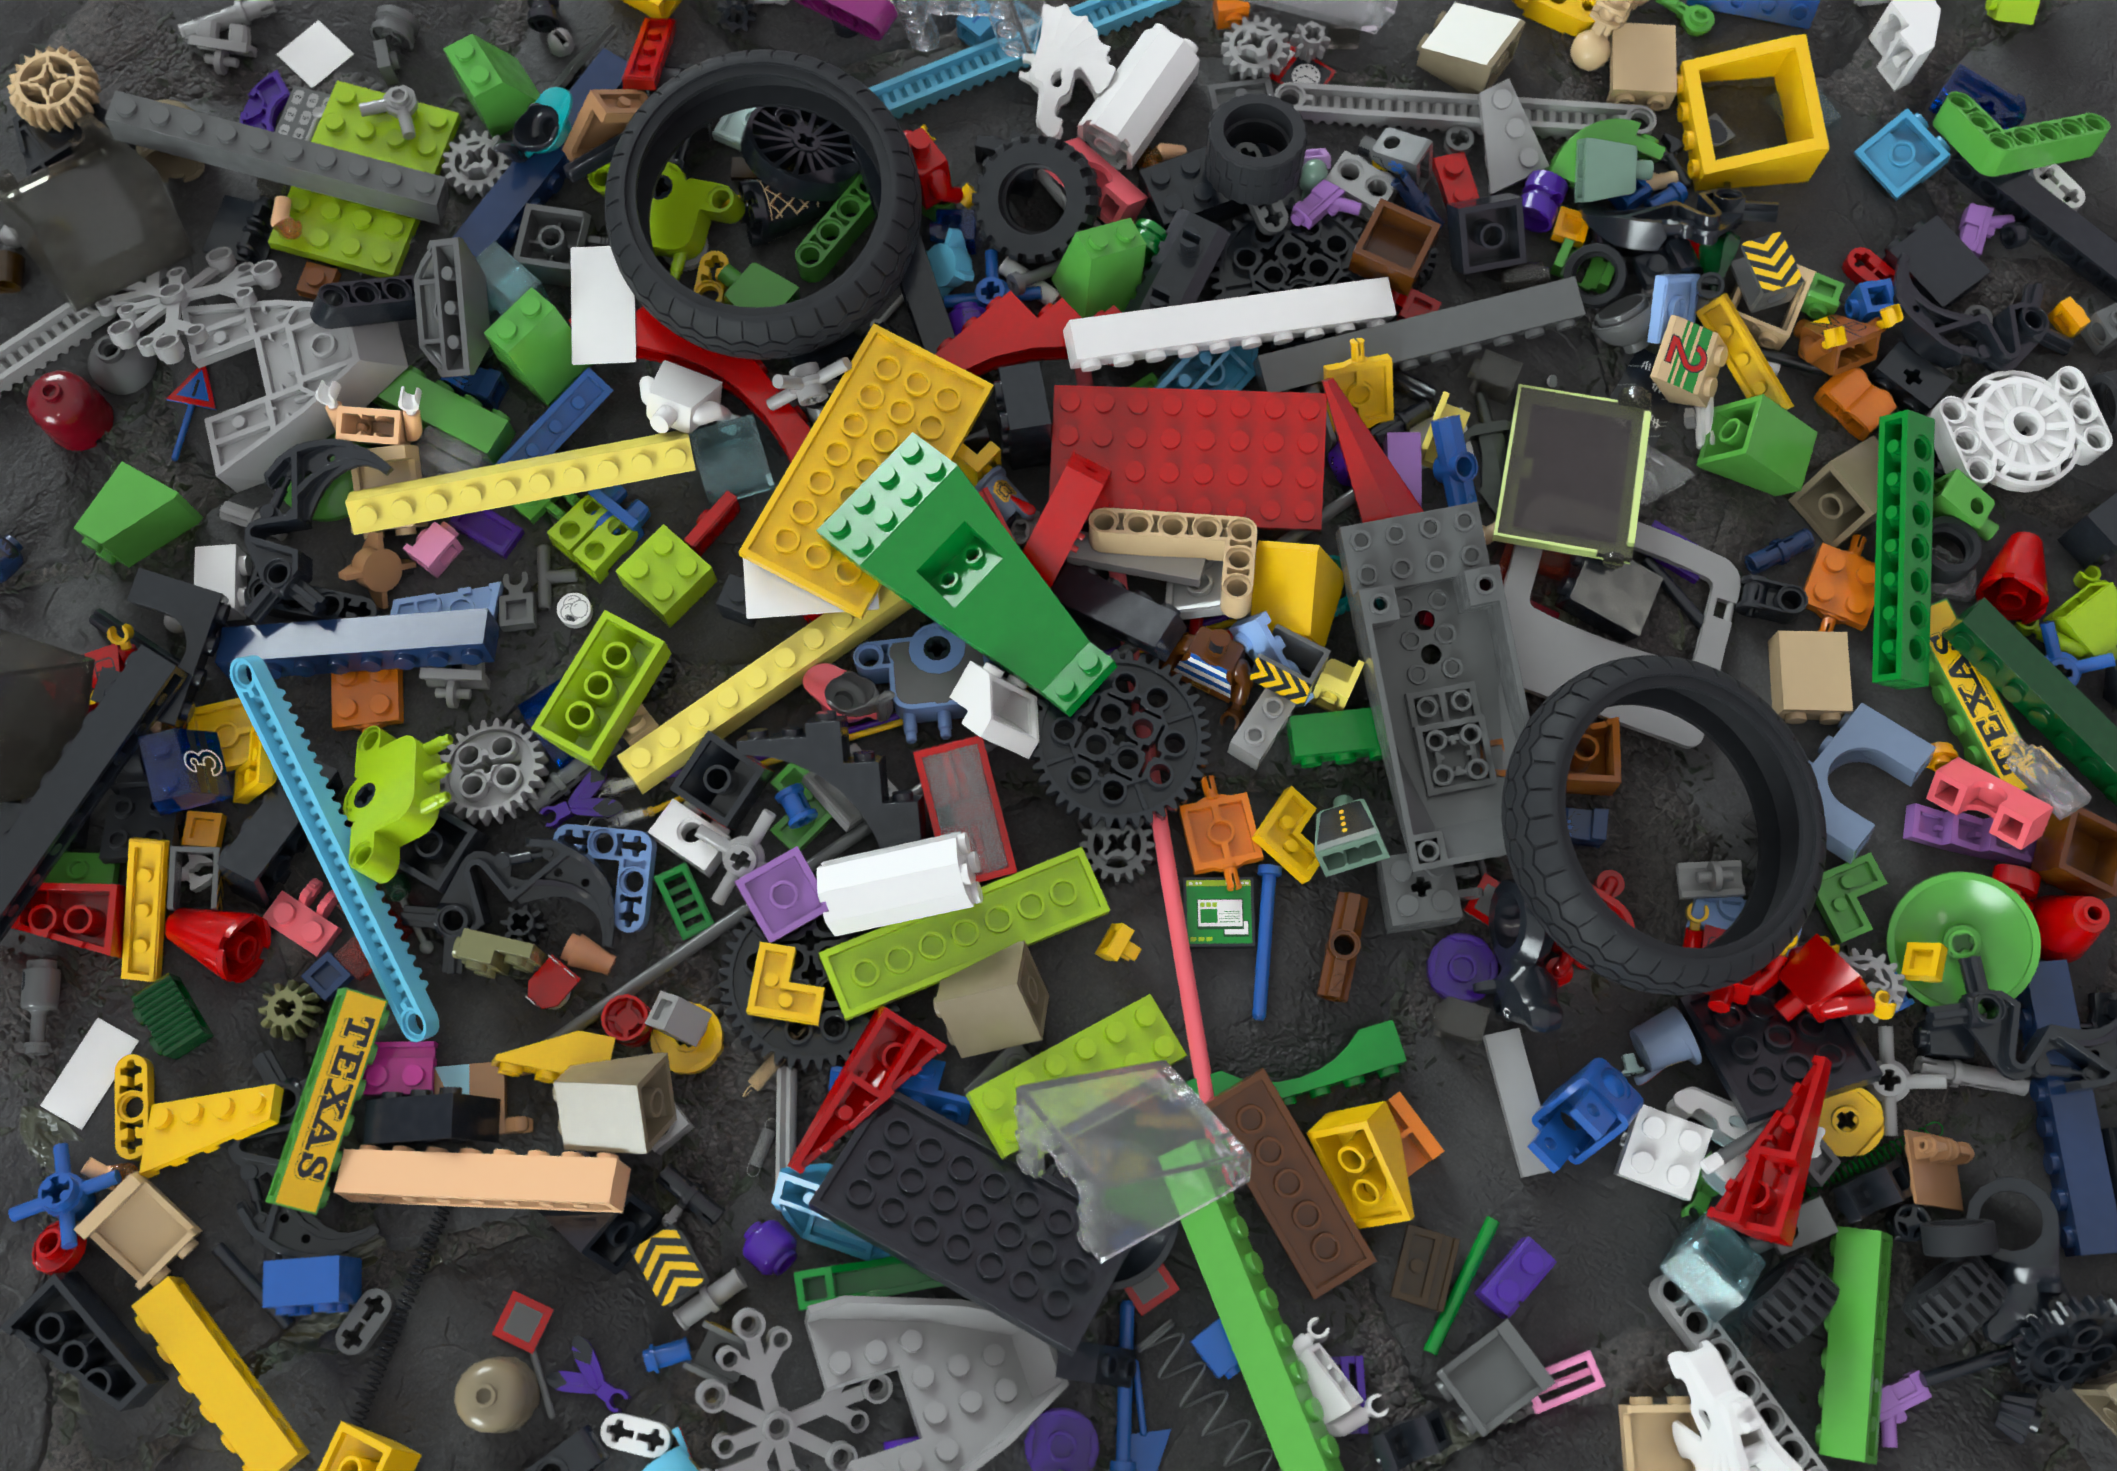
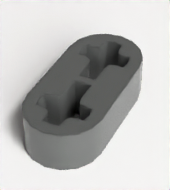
M370 1289L366 1291L339 1327L335 1340L337 1348L347 1355H360L367 1352L392 1318V1313L395 1312L397 1303L395 1296L385 1289ZM383 1297L384 1299L381 1304L385 1307L384 1312H375L368 1319L374 1308L370 1304L371 1299ZM364 1324L365 1326L359 1334V1338L363 1340L362 1343L349 1346L351 1338L347 1336L348 1332L358 1331Z

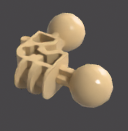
M1597 0L1589 14L1595 20L1592 29L1581 32L1573 40L1570 52L1574 64L1586 71H1594L1603 67L1611 53L1608 37L1612 29L1622 28L1630 15L1631 9L1634 10L1637 6H1641L1649 0Z

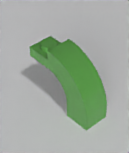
M1617 118L1602 120L1583 128L1570 137L1558 149L1547 171L1558 174L1566 181L1568 187L1575 189L1577 139L1595 138L1637 146V158L1652 160L1653 164L1661 160L1666 147L1659 145V140L1647 134H1641L1640 137L1636 136L1641 125L1640 122Z

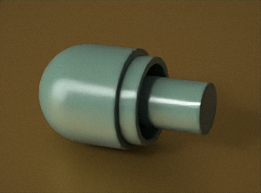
M1311 159L1303 166L1299 181L1300 188L1303 190L1301 201L1309 196L1311 190L1323 179H1326L1328 175V168L1320 159Z

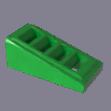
M687 862L654 876L683 941L701 933L714 924ZM680 876H685L686 882L669 890L667 889L665 883ZM688 888L691 889L693 894L673 902L672 895ZM696 900L699 907L679 915L678 908ZM702 913L704 920L685 928L683 921Z

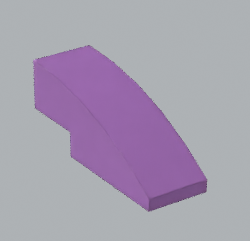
M1387 432L1383 442L1384 453L1421 506V432Z

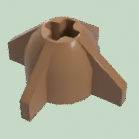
M373 531L369 532L362 549L354 555L351 564L338 572L339 578L345 581L355 579L359 585L369 590L374 603L379 608L386 609L388 608L387 591L392 590L399 583L402 570L416 567V561L400 559L395 552L384 548L383 532Z

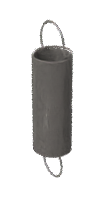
M766 1123L765 1128L763 1127L748 1166L751 1163V1165L760 1169L765 1162L776 1134L775 1131L766 1128Z

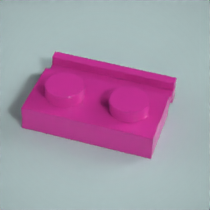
M374 1042V1044L378 1045V1050L373 1063L366 1066L362 1078L366 1080V1086L362 1096H381L382 1092H403L404 1095H410V1090L415 1089L433 1090L434 1094L437 1042Z

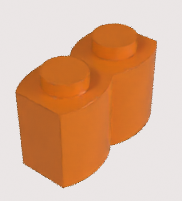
M1859 367L1832 376L1813 397L1824 411L1833 418L1838 419L1841 425L1860 441H1864L1879 427V417L1892 414L1897 408L1891 394L1884 389H1879L1872 385L1868 380L1867 374Z

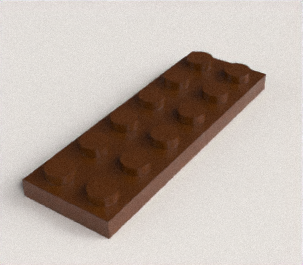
M1261 1068L1200 1105L1314 1300L1377 1261L1265 1069Z

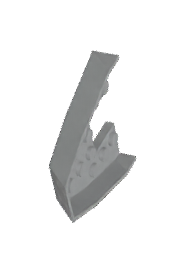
M291 300L257 301L254 305L247 308H240L237 303L187 306V308L182 310L183 321L192 324H203L209 335V339L200 345H191L188 341L193 364L201 368L255 347L266 392L264 397L204 419L216 477L235 492H241L265 483L264 473L281 454L290 448L304 442L326 439L336 432L326 412V405L320 403L315 398L321 380H324L325 384L329 387L332 381H336L341 385L337 401H340L343 406L365 408L409 367L397 321L325 329L319 327L311 319L310 311L314 302Z
M841 1296L807 1307L804 1323L825 1392L897 1370L919 1436V1440L850 1461L848 1464L849 1471H977L1011 1445L1069 1385L1067 1379L1055 1378L1058 1359L1056 1348L973 1301L937 1298Z

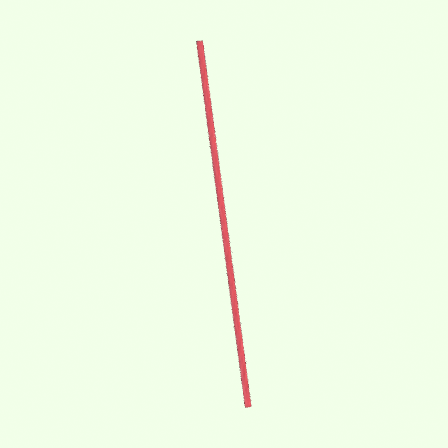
M1081 368L1074 369L1077 386H1094L1092 372H1082ZM1109 571V577L1118 580L1129 590L1126 574ZM1139 651L1133 654V660H1138L1140 657ZM1127 681L1130 693L1135 688L1131 682ZM1137 703L1131 706L1133 715L1136 711L1140 712V705ZM1138 725L1135 727L1138 738H1147L1152 734L1147 726ZM1155 744L1153 748H1150L1148 752H1145L1146 760L1145 765L1142 769V773L1144 772L1148 762L1151 761L1153 757H1157ZM1160 770L1153 771L1150 774L1152 781L1162 784ZM1165 808V820L1162 821L1155 814L1153 815L1152 831L1194 1079H1197L1200 1104L1202 1105L1214 1097L1210 1076L1212 1073L1167 810ZM1202 1110L1204 1140L1208 1141L1209 1145L1217 1152L1220 1160L1219 1169L1223 1179L1231 1186L1224 1146Z

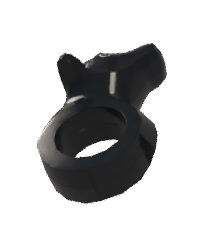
M1515 879L1503 880L1495 888L1488 918L1490 937L1501 972L1494 979L1473 984L1474 994L1494 995L1493 1007L1495 1013L1498 1016H1504L1505 1020L1525 1024L1532 1032L1547 1033L1556 1031L1563 1022V1010L1558 1004L1557 999L1558 982L1544 966V959L1550 953L1554 940L1542 928L1530 911Z
M2011 1176L1996 1177V1180L1980 1187L1969 1201L1966 1218H1957L1980 1219L1981 1209L1987 1200L1998 1193L2005 1192L2024 1195L2034 1202L2041 1213L2043 1226L2041 1235L2035 1244L2024 1250L2016 1251L1999 1248V1251L1994 1254L1980 1256L2008 1287L2007 1295L2000 1308L1981 1326L1986 1341L1999 1346L2006 1345L2010 1340L2020 1335L2019 1328H2029L2032 1325L2029 1321L2030 1318L2040 1319L2043 1317V1309L2051 1312L2055 1310L2056 1302H2061L2065 1306L2068 1305L2072 1298L2062 1281L2060 1273L2061 1227L2057 1209L2052 1199L2044 1190L2029 1180Z

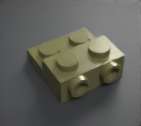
M464 928L461 937L458 936L452 950V956L461 959L462 963L465 964V968L473 970L476 975L495 979L496 973L508 976L511 965L516 970L533 973L534 968L539 969L549 958L547 954L534 944Z

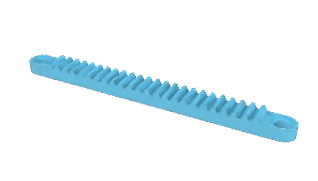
M1088 0L1069 9L1076 16L1086 15L1088 21L1097 29L1099 37L1101 34L1107 36L1113 29L1117 32L1123 25L1130 27L1133 21L1140 23L1146 16L1152 18L1156 12L1176 5L1182 0ZM1042 19L869 87V89L885 104L894 117L900 119L906 112L912 114L916 108L925 109L929 103L935 105L939 99L947 100L951 94L957 96L963 89L970 91L974 85L977 84L980 87L986 80L994 81L998 75L1005 77L1008 71L1015 73L1021 66L1024 68L1029 67V64H1023V54H1036L1041 37Z
M250 655L234 659L230 666L232 684L403 1034L412 1042H420L433 1037L439 1029V1018L425 990L429 983L419 978L422 969L414 967L413 962L416 957L407 953L406 950L410 945L408 942L401 941L400 937L404 932L394 927L397 918L389 916L388 911L391 906L382 902L381 899L385 894L383 891L376 890L375 886L378 883L349 865L351 828L346 827L344 824L348 818L346 815L339 814L338 810L341 804L332 800L335 792L334 790L327 789L325 786L329 779L320 775L319 772L323 767L314 763L313 759L317 755L315 752L308 751L307 747L310 741L301 737L305 730L303 727L296 726L295 721L298 719V716L289 712L292 704L291 702L284 701L282 698L286 694L285 690L277 688L267 665L259 656ZM247 666H249L252 673L251 682L249 681L246 674ZM416 1014L422 1019L423 1031L417 1025Z

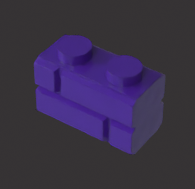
M1529 1236L1520 1238L1476 1289L1474 1294L1501 1319L1510 1318L1518 1309V1303L1524 1302L1557 1262Z

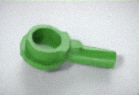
M1655 0V2L1675 13L1676 17L1681 19L1680 25L1691 36H1702L1711 30L1715 22L1712 11L1703 5L1689 7L1679 0Z

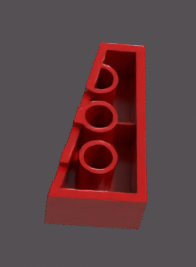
M42 883L11 928L105 955L122 958L126 887L118 884Z

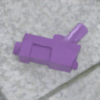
M1323 179L1311 190L1309 196L1302 202L1298 201L1293 206L1290 219L1294 225H1302L1310 230L1327 213L1335 216L1338 211L1358 216L1362 203L1343 198L1345 190Z
M1971 203L1963 211L1959 225V238L1979 258L1982 255L1986 237L1991 238L1995 233V229L2002 228L2007 223L2015 222L2013 214L1992 216L1994 208Z
M1911 1370L1903 1374L1902 1378L1888 1385H1882L1880 1411L1882 1447L1898 1448L1897 1424L1906 1421L1908 1418L1904 1411L1932 1397L1929 1388L1924 1387L1920 1381L1919 1370Z

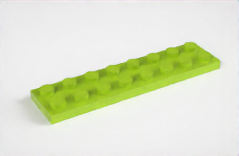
M1083 847L981 887L983 902L977 903L973 907L886 925L819 952L820 960L845 1021L938 984L941 980L1019 941L1025 940L1027 946H1031L1109 914L1110 908Z

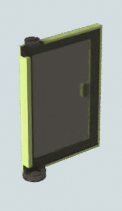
M1519 384L1492 541L1602 559L1603 565L1609 569H1619L1623 567L1624 563L1630 564L1636 538L1652 413L1651 393L1645 388L1631 386L1621 390L1618 400Z

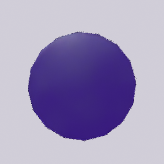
M1455 933L1449 935L1431 949L1426 961L1427 978L1432 989L1442 999L1454 1004H1471L1487 995L1474 994L1472 985L1477 982L1494 979L1498 976V961L1495 954L1492 953L1488 947L1489 945L1483 939L1472 934Z
M1067 1407L1051 1408L1040 1414L1030 1425L1025 1439V1455L1032 1471H1059V1469L1063 1471H1091L1095 1466L1099 1453L1098 1435L1091 1421L1081 1412Z

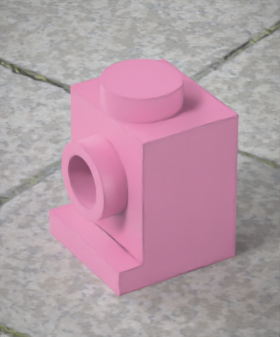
M434 521L429 528H425L419 533L413 546L407 543L403 547L404 551L413 561H416L418 565L437 579L464 548L457 540L459 533L444 521L440 525Z

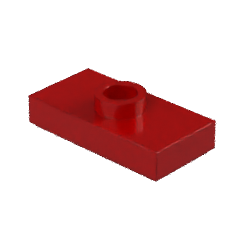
M727 490L711 509H706L700 514L696 521V526L684 538V542L700 557L741 511L737 497Z

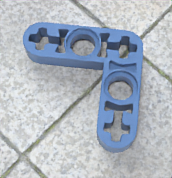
M566 824L559 827L554 833L553 839L564 840V837L570 836L573 830L574 837L588 838L587 845H574L582 848L584 851L588 848V854L593 858L619 861L614 905L615 925L626 933L643 930L648 924L657 852L655 839L649 833L638 830ZM604 833L609 834L614 843L613 848L608 853H601L596 844L599 836ZM639 837H641L642 843L647 844L646 851H640L639 857L636 850L622 849L623 842L636 843L639 841ZM632 872H639L644 878L643 887L637 892L631 891L627 886V878ZM625 896L642 897L641 903L634 902L633 913L639 914V920L633 921L630 927V922L624 919V913L631 911L632 901H625Z

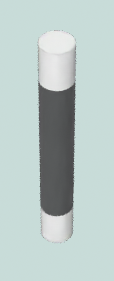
M1770 1119L1700 1161V1166L1704 1172L1710 1174L1749 1150Z

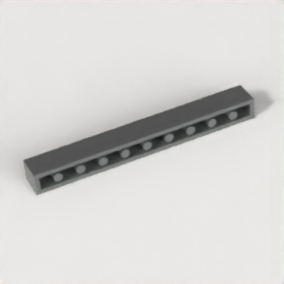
M115 90L105 116V121L114 140L441 225L450 198L446 177Z
M1574 276L1259 355L1254 360L1253 366L1260 391L1308 392L1320 389L1321 392L1324 390L1322 380H1324L1323 366L1350 359V340L1353 338L1355 340L1356 338H1363L1365 340L1364 352L1366 357L1389 354L1392 358V368L1399 367L1400 371H1407L1420 366V361L1431 359L1432 363H1439L1450 359V354L1462 351L1463 355H1470L1483 350V345L1494 343V347L1497 348L1513 343V338L1525 335L1526 340L1544 335L1547 329L1556 327L1557 332L1574 328L1577 326L1576 322L1585 315V310L1576 277Z

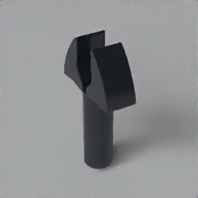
M1664 133L1661 142L1667 148V151H1664L1661 160L1654 163V165L1659 162L1666 164L1670 171L1677 172L1679 182L1686 189H1689L1693 185V181L1677 158V155L1682 152L1685 145L1674 136Z

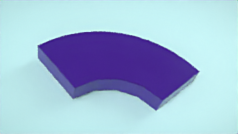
M278 70L264 77L251 90L244 111L240 114V123L275 132L277 116L286 106L290 96V92Z

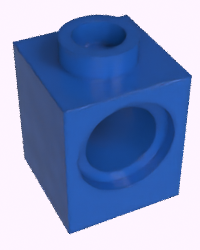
M1220 1318L1216 1319L1189 1341L1202 1360L1207 1363V1366L1216 1378L1225 1375L1229 1380L1241 1371Z

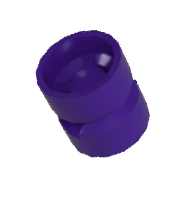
M1535 170L1529 174L1522 191L1523 194L1520 195L1523 204L1524 229L1538 233L1551 230L1559 211L1558 208L1561 207L1568 190L1566 181L1558 174L1547 170Z

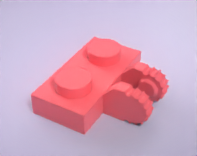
M314 878L302 890L299 900L282 890L263 915V918L268 921L269 926L320 958L328 951L342 929L327 920L339 902L333 890L329 891L320 901L316 912L309 908L323 887V882Z

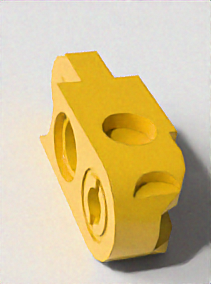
M1513 0L1517 7L1524 10L1522 16L1562 34L1565 32L1576 37L1585 30H1591L1595 23V20L1589 14L1597 0Z

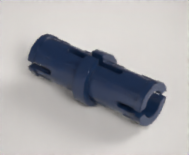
M1406 171L1400 174L1406 186H1403L1398 177L1394 178L1391 186L1407 204L1405 208L1441 224V229L1445 221L1429 203L1430 197L1428 194L1421 192L1410 173Z
M1806 528L1786 538H1776L1770 541L1769 545L1765 548L1744 557L1746 568L1752 575H1757L1777 564L1784 565L1795 555L1814 548L1815 544L1813 543L1815 540L1811 532Z

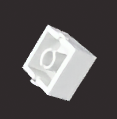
M1643 1104V1107L1629 1125L1628 1131H1624L1621 1136L1619 1145L1622 1146L1613 1174L1676 1198L1691 1200L1701 1170L1700 1161L1705 1157L1713 1130Z

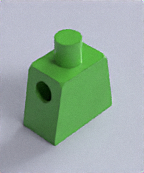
M755 262L751 263L743 273L739 272L731 264H727L717 277L720 282L729 288L724 294L725 304L757 308L777 306L799 300L800 287Z
M1955 469L1933 482V518L1940 516L1958 518L1968 523L1985 542L1996 534L1999 525L1988 518L1995 505L1994 500L1962 471Z

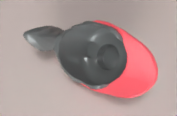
M821 663L811 667L803 676L802 683L804 688L820 703L822 711L834 710L836 711V716L847 715L848 723L857 722L866 717L880 722L887 721L892 714L895 693L887 690L879 695L875 684L870 679L858 676L853 671H846L832 664Z

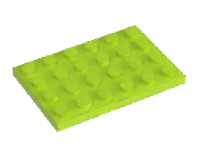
M341 81L336 82L311 142L439 176L442 164L445 162L443 153L449 152V143L453 142L461 123L459 113L417 102L418 108L411 115L416 137L407 140L403 138L399 119L388 114V112L362 117L359 104L384 99L385 93ZM291 186L287 196L292 201L289 214L291 220L288 223L284 221L282 227L273 228L268 240L271 249L379 278L399 275L410 248V241L412 236H415L421 220Z

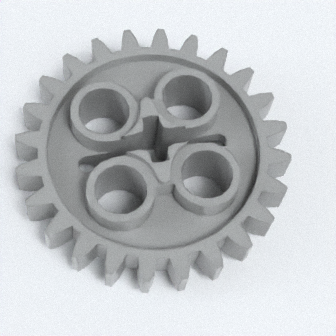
M495 718L493 725L490 727L485 720H481L479 730H475L473 726L469 725V735L465 737L457 733L456 738L459 742L456 745L451 744L447 746L450 754L440 755L442 763L448 762L452 765V772L440 779V793L447 791L451 794V801L446 803L445 806L451 813L454 812L460 820L467 818L472 825H475L480 818L485 826H489L492 817H495L499 824H503L504 814L509 813L513 819L517 818L515 809L521 807L527 811L529 808L525 801L528 798L538 800L539 798L534 792L535 788H545L546 785L540 777L549 775V771L544 766V764L549 762L548 757L544 753L546 749L533 730L529 731L523 723L516 726L512 719H509L503 725L499 718ZM515 779L511 784L507 785L509 781Z

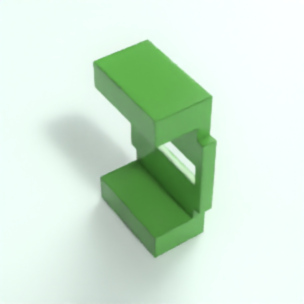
M1565 237L1550 274L1564 279L1563 274L1566 262L1575 251L1580 249H1572L1573 240ZM1596 256L1590 258L1592 260L1582 283L1577 282V285L1584 291L1589 292L1592 290L1603 294L1610 284L1615 268L1610 261L1604 262V258Z

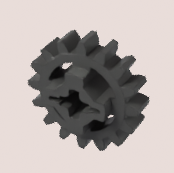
M1091 817L1089 825L1092 829H1082L1081 836L1087 839V841L1079 842V847H1083V850L1087 851L1086 856L1089 863H1092L1091 868L1094 874L1098 871L1101 872V882L1104 883L1108 876L1113 877L1114 884L1119 885L1120 877L1125 876L1126 880L1131 883L1133 882V872L1136 871L1140 875L1145 873L1142 863H1152L1153 857L1146 852L1155 850V843L1147 841L1152 836L1153 831L1152 829H1142L1145 823L1144 819H1140L1137 830L1134 829L1130 821H1127L1124 831H1121L1120 829L1112 828L1106 830L1105 820H1100L1099 824L1094 828L1092 827ZM1096 837L1103 845L1097 856L1093 848ZM1136 837H1138L1140 842V853L1138 856L1132 849V843ZM1111 841L1115 844L1124 841L1123 851L1115 849L1110 852ZM1110 864H1122L1124 867H1122V868H1113V867H1109V865H1110Z

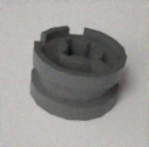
M389 4L379 6L375 14L376 20L370 28L369 33L374 40L386 38L392 51L397 50L402 53L403 49H406L407 52L412 51L416 41L415 37L418 36L421 27L419 20L412 13L398 6Z

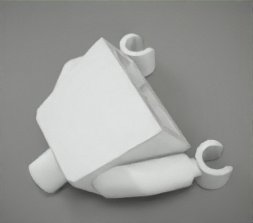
M664 360L654 379L650 376H644L639 382L641 400L647 405L646 416L650 419L652 428L659 433H666L670 428L683 433H691L700 425L717 421L716 426L734 433L741 416L731 413L728 408L720 404L723 382Z
M1313 1317L1308 1322L1307 1333L1305 1335H1298L1293 1340L1292 1346L1298 1360L1307 1369L1308 1384L1313 1396L1321 1403L1324 1412L1323 1421L1328 1433L1333 1437L1346 1436L1367 1424L1369 1417L1380 1418L1385 1416L1389 1408L1384 1409L1381 1413L1373 1411L1371 1403L1374 1399L1382 1396L1381 1394H1374L1367 1398L1363 1408L1359 1406L1364 1400L1320 1344L1327 1340L1329 1327L1321 1335L1313 1333L1312 1327L1319 1322L1318 1317Z

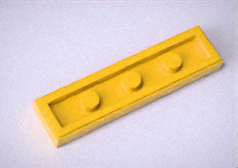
M1727 293L1720 295L1695 312L1704 328L1718 333L1727 346L1728 357L1726 365L1746 399L1764 394L1785 410L1794 407Z
M141 837L129 839L121 979L155 982L162 977L169 840Z

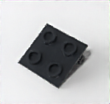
M225 195L202 251L209 253L219 247H229L236 261L251 262L255 265L258 262L267 260L271 251L268 240L273 230L271 226L272 200L265 196H260L258 200L252 202Z

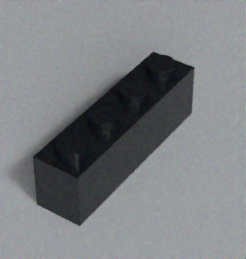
M1067 563L1051 588L1073 619L1153 657H1157L1164 662L1167 661L1187 629L1180 618L1181 612L1171 604L1163 602L1162 605L1157 604L1146 593L1140 590H1135L1133 593L1127 590L1118 580L1111 577L1105 580L1099 577L1096 571L1085 565L1079 568Z

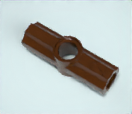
M1338 892L1329 938L1325 945V957L1317 996L1324 1000L1348 1002L1356 958L1361 948L1360 938L1368 904V898L1360 894ZM1339 939L1347 941L1351 946V954H1339L1334 948V941Z

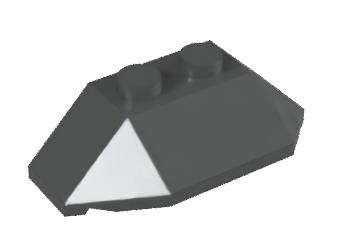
M454 237L430 240L427 246L428 251L422 258L413 278L419 347L429 361L438 369L437 372L442 378L471 376L477 371L490 346L484 335V332L490 327L486 275L463 238Z

